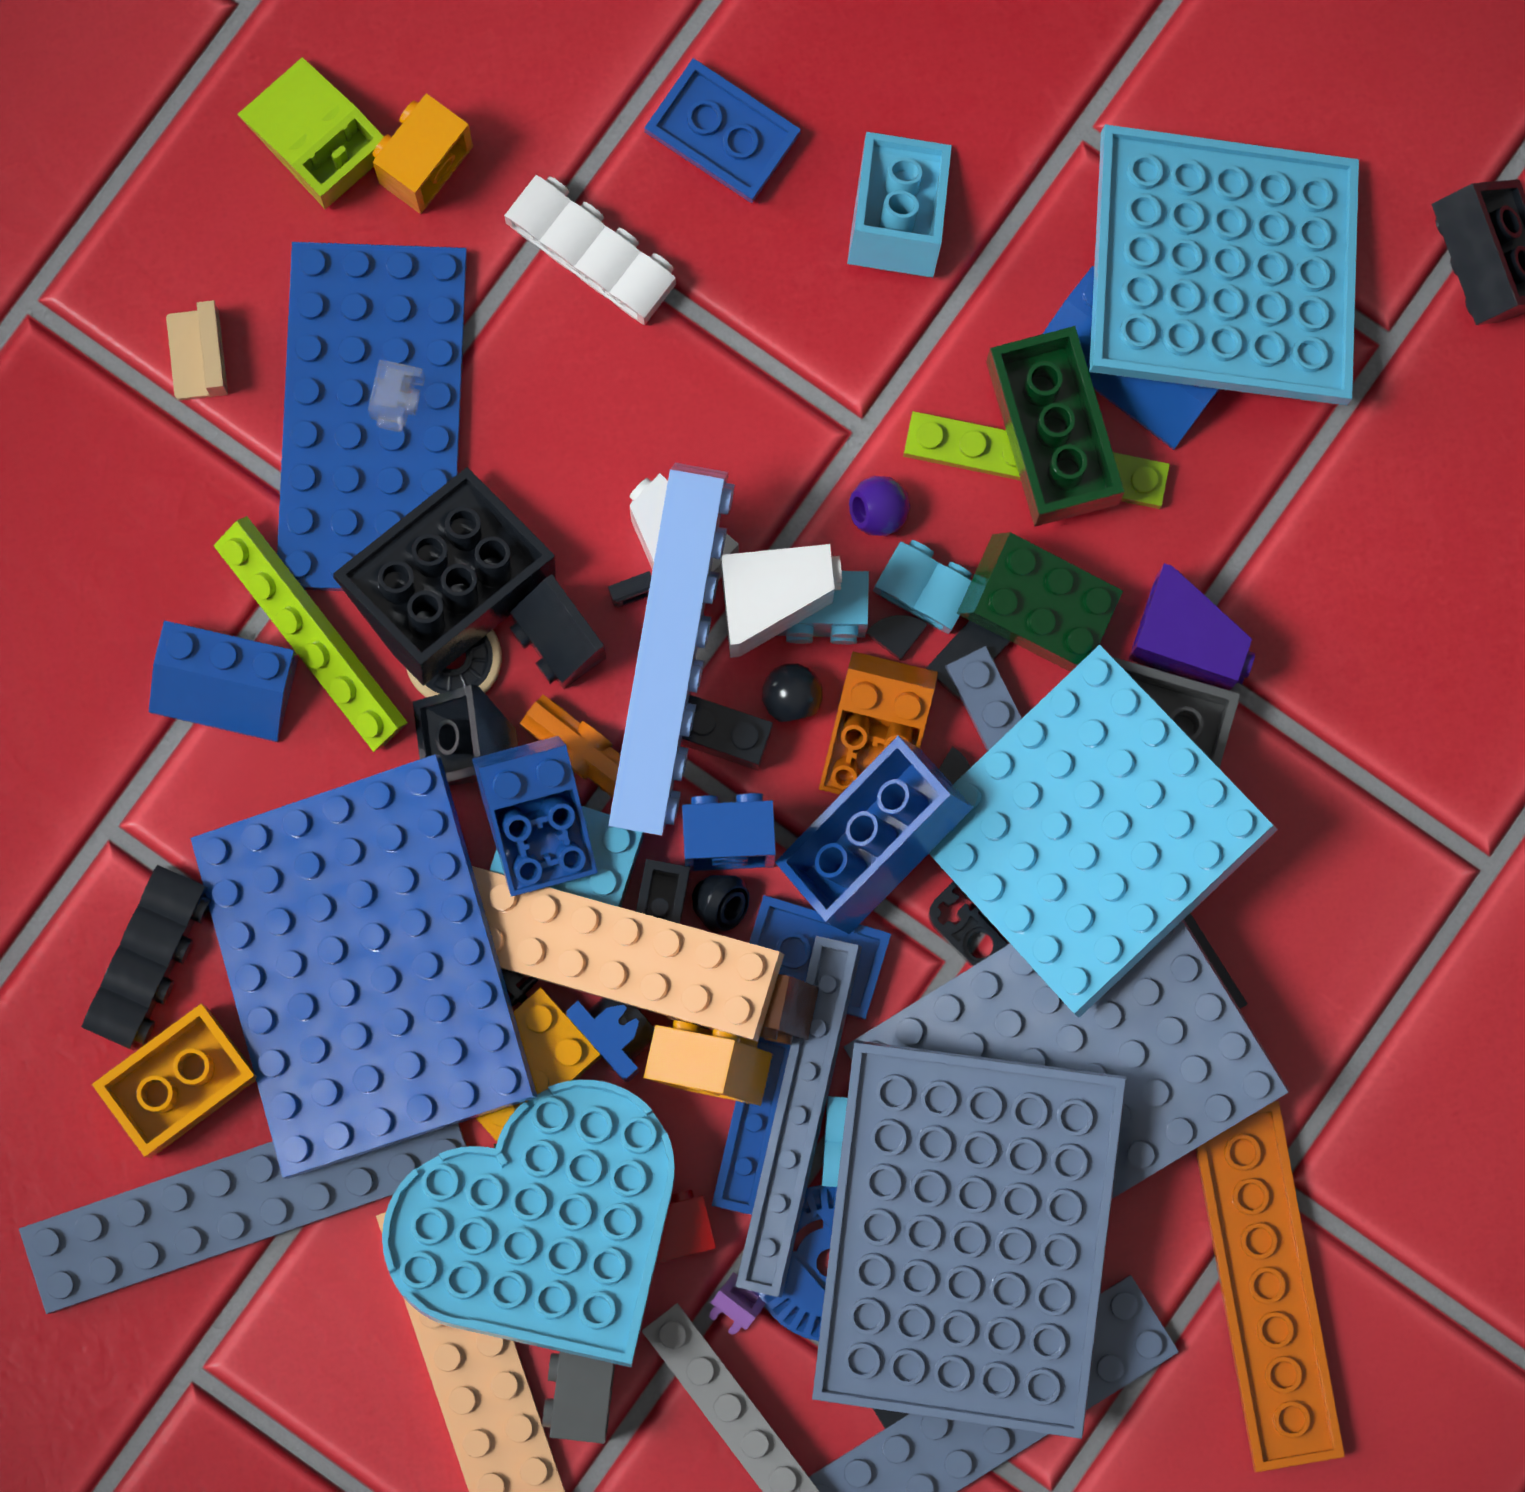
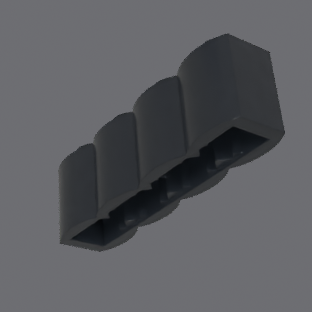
M160 865L155 867L140 902L128 923L120 945L86 1013L82 1028L133 1051L138 1043L141 1045L147 1043L155 1026V1021L150 1019L152 1011L157 1002L164 1005L174 985V980L169 978L170 973L176 962L184 963L191 950L193 940L188 938L189 932L194 922L196 921L201 924L209 911V904L212 899L206 897V886Z

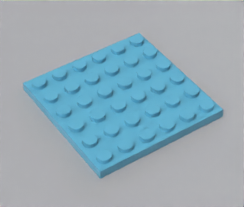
M1105 124L1101 131L1089 372L1347 406L1352 400L1359 159Z
M1099 644L953 784L973 809L929 854L1067 1007L1080 1018L1278 829Z

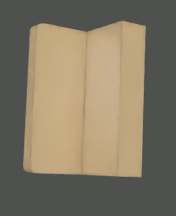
M215 301L197 302V311L168 314L166 321L176 399L180 401L228 395L220 315Z

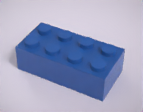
M897 736L775 863L826 923L850 934L973 807L920 748Z

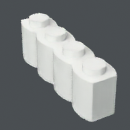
M535 175L504 215L506 224L526 240L543 250L557 263L577 275L595 291L611 300L629 316L645 325L676 285V277L671 274L674 270L673 266L656 253L649 257L636 248L639 242L626 230L619 227L616 231H613L602 223L604 216L589 203L583 202L579 206L567 197L570 193L569 190L555 178L549 176L544 180Z

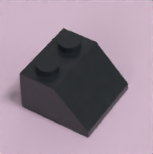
M552 574L545 578L510 612L515 624L509 627L511 632L524 649L532 645L541 658L535 664L550 684L557 680L564 689L606 659L603 643Z

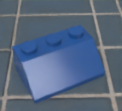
M164 620L153 663L148 712L278 743L299 657L291 649Z

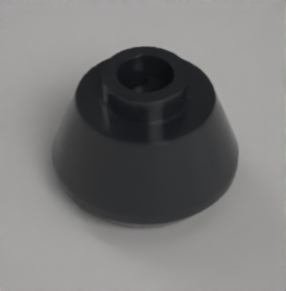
M711 875L700 881L694 888L692 894L693 909L708 930L714 933L731 930L742 921L748 910L750 897L746 883L737 876Z

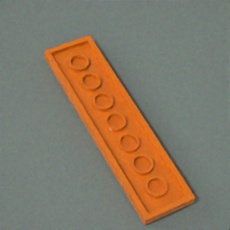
M1274 1101L1195 1149L1254 1472L1345 1457L1279 1101Z

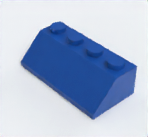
M1093 266L1067 297L1042 333L1045 334L1075 326L1088 371L1090 367L1093 306ZM1089 372L1095 391L1173 450L1221 390Z

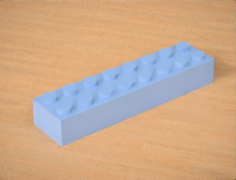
M675 463L670 469L608 826L662 836L666 824L674 825L675 818L677 817L681 792L674 791L673 786L675 780L682 781L689 748L680 746L682 736L689 737L690 731H692L696 704L688 703L690 692L697 693L704 664L703 660L696 659L698 647L705 648L712 618L704 615L705 603H713L719 579V573L711 571L713 558L720 559L721 555H723L727 528L719 527L721 514L728 515L734 494L735 484L727 483L728 472Z

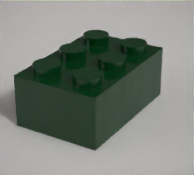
M1011 532L992 534L957 614L1068 671H1072L1100 644L1123 590Z

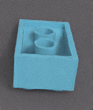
M866 132L847 264L933 278L942 243L952 145Z

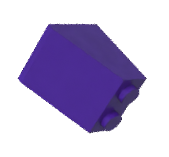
M1163 564L1155 577L1128 660L1230 691L1236 683L1242 685L1244 678H1248L1256 653L1248 651L1252 641L1251 637L1171 565Z

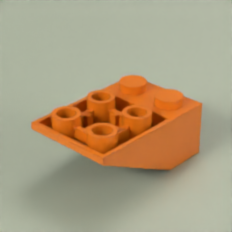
M852 651L819 790L841 795L897 736L920 748L938 672Z

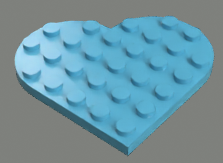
M571 1080L549 1086L547 1090L537 1094V1098L523 1102L514 1111L504 1125L495 1148L469 1146L447 1150L439 1153V1156L431 1159L419 1168L412 1170L400 1183L389 1202L384 1218L382 1232L383 1253L389 1274L396 1288L404 1299L418 1312L435 1322L449 1327L632 1367L673 1191L675 1169L674 1154L668 1134L653 1113V1110L638 1096L622 1087L604 1081Z

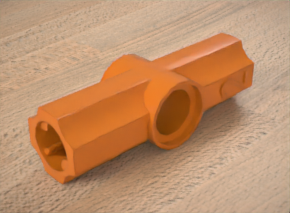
M542 695L528 710L520 722V726L538 740L559 736L567 746L573 772L584 780L590 779L602 791H605L613 798L621 754L612 748L613 744L589 724L584 721L579 723L550 698Z

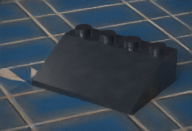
M466 467L334 572L333 578L391 653L424 686L511 615L510 612L545 578L552 574L556 579L555 555Z

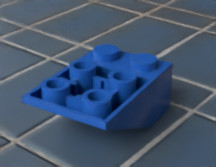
M559 736L472 759L483 804L511 897L598 873L567 746Z

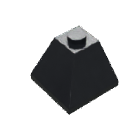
M469 685L413 701L419 757L422 759L434 754L441 756L449 786L478 782L472 761L473 758L518 747L516 728L478 685Z

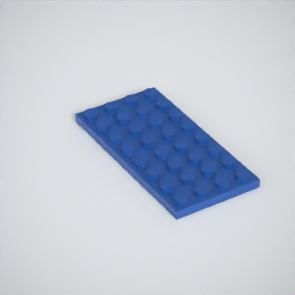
M292 242L277 555L304 590L344 591L333 578V573L458 474L467 271L466 248Z

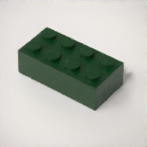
M1072 326L990 348L986 364L1034 527L1119 505L1124 495V488L1076 327Z

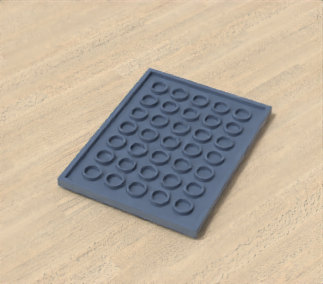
M1184 919L1080 1018L1067 1007L1011 944H1008L844 1046L851 1060L854 1042L858 1040L1126 1076L1112 1199L1290 1091Z
M858 1040L854 1042L812 1400L1082 1439L1126 1076Z

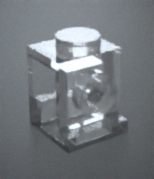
M379 360L368 407L370 418L377 420L376 426L390 431L401 432L403 426H406L408 414L416 415L420 390L414 389L415 384L424 386L425 375L422 368Z

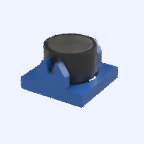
M601 998L588 1011L579 1001L566 1011V1016L624 1082L631 1081L639 1073L638 1067L632 1061L651 1045L655 1028L637 1007Z

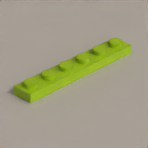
M912 411L903 457L1021 481L1006 430ZM1113 452L1124 488V495L1121 501L1160 509L1170 464Z
M248 516L237 520L213 546L372 751L375 752L384 747L408 722Z

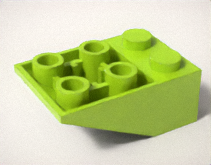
M303 57L238 113L243 122L324 209L328 208L374 167L373 161L375 157L373 152L384 137L354 104Z

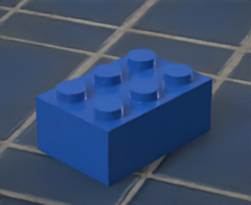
M748 793L736 795V802L718 803V796L706 795L691 797V804L682 805L685 866L690 867V872L774 868L776 853L773 800L763 801V794Z

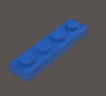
M759 1037L757 1048L773 1054L762 1104L758 1106L735 1102L711 1206L752 1215L791 1045L771 1042Z

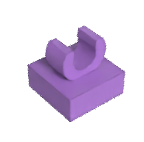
M734 1272L711 1301L714 1307L709 1315V1318L713 1321L721 1312L734 1321L728 1331L731 1335L736 1334L741 1327L747 1330L766 1304L760 1298L758 1292L735 1287L738 1275Z

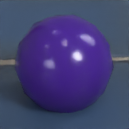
M872 476L861 481L852 492L849 501L850 515L854 524L868 535L888 536L898 531L908 519L910 510L908 493L898 481L891 477Z

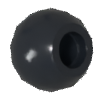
M783 664L774 668L766 677L762 690V701L768 713L778 722L806 718L815 715L820 708L822 685L816 674L809 668L800 664Z

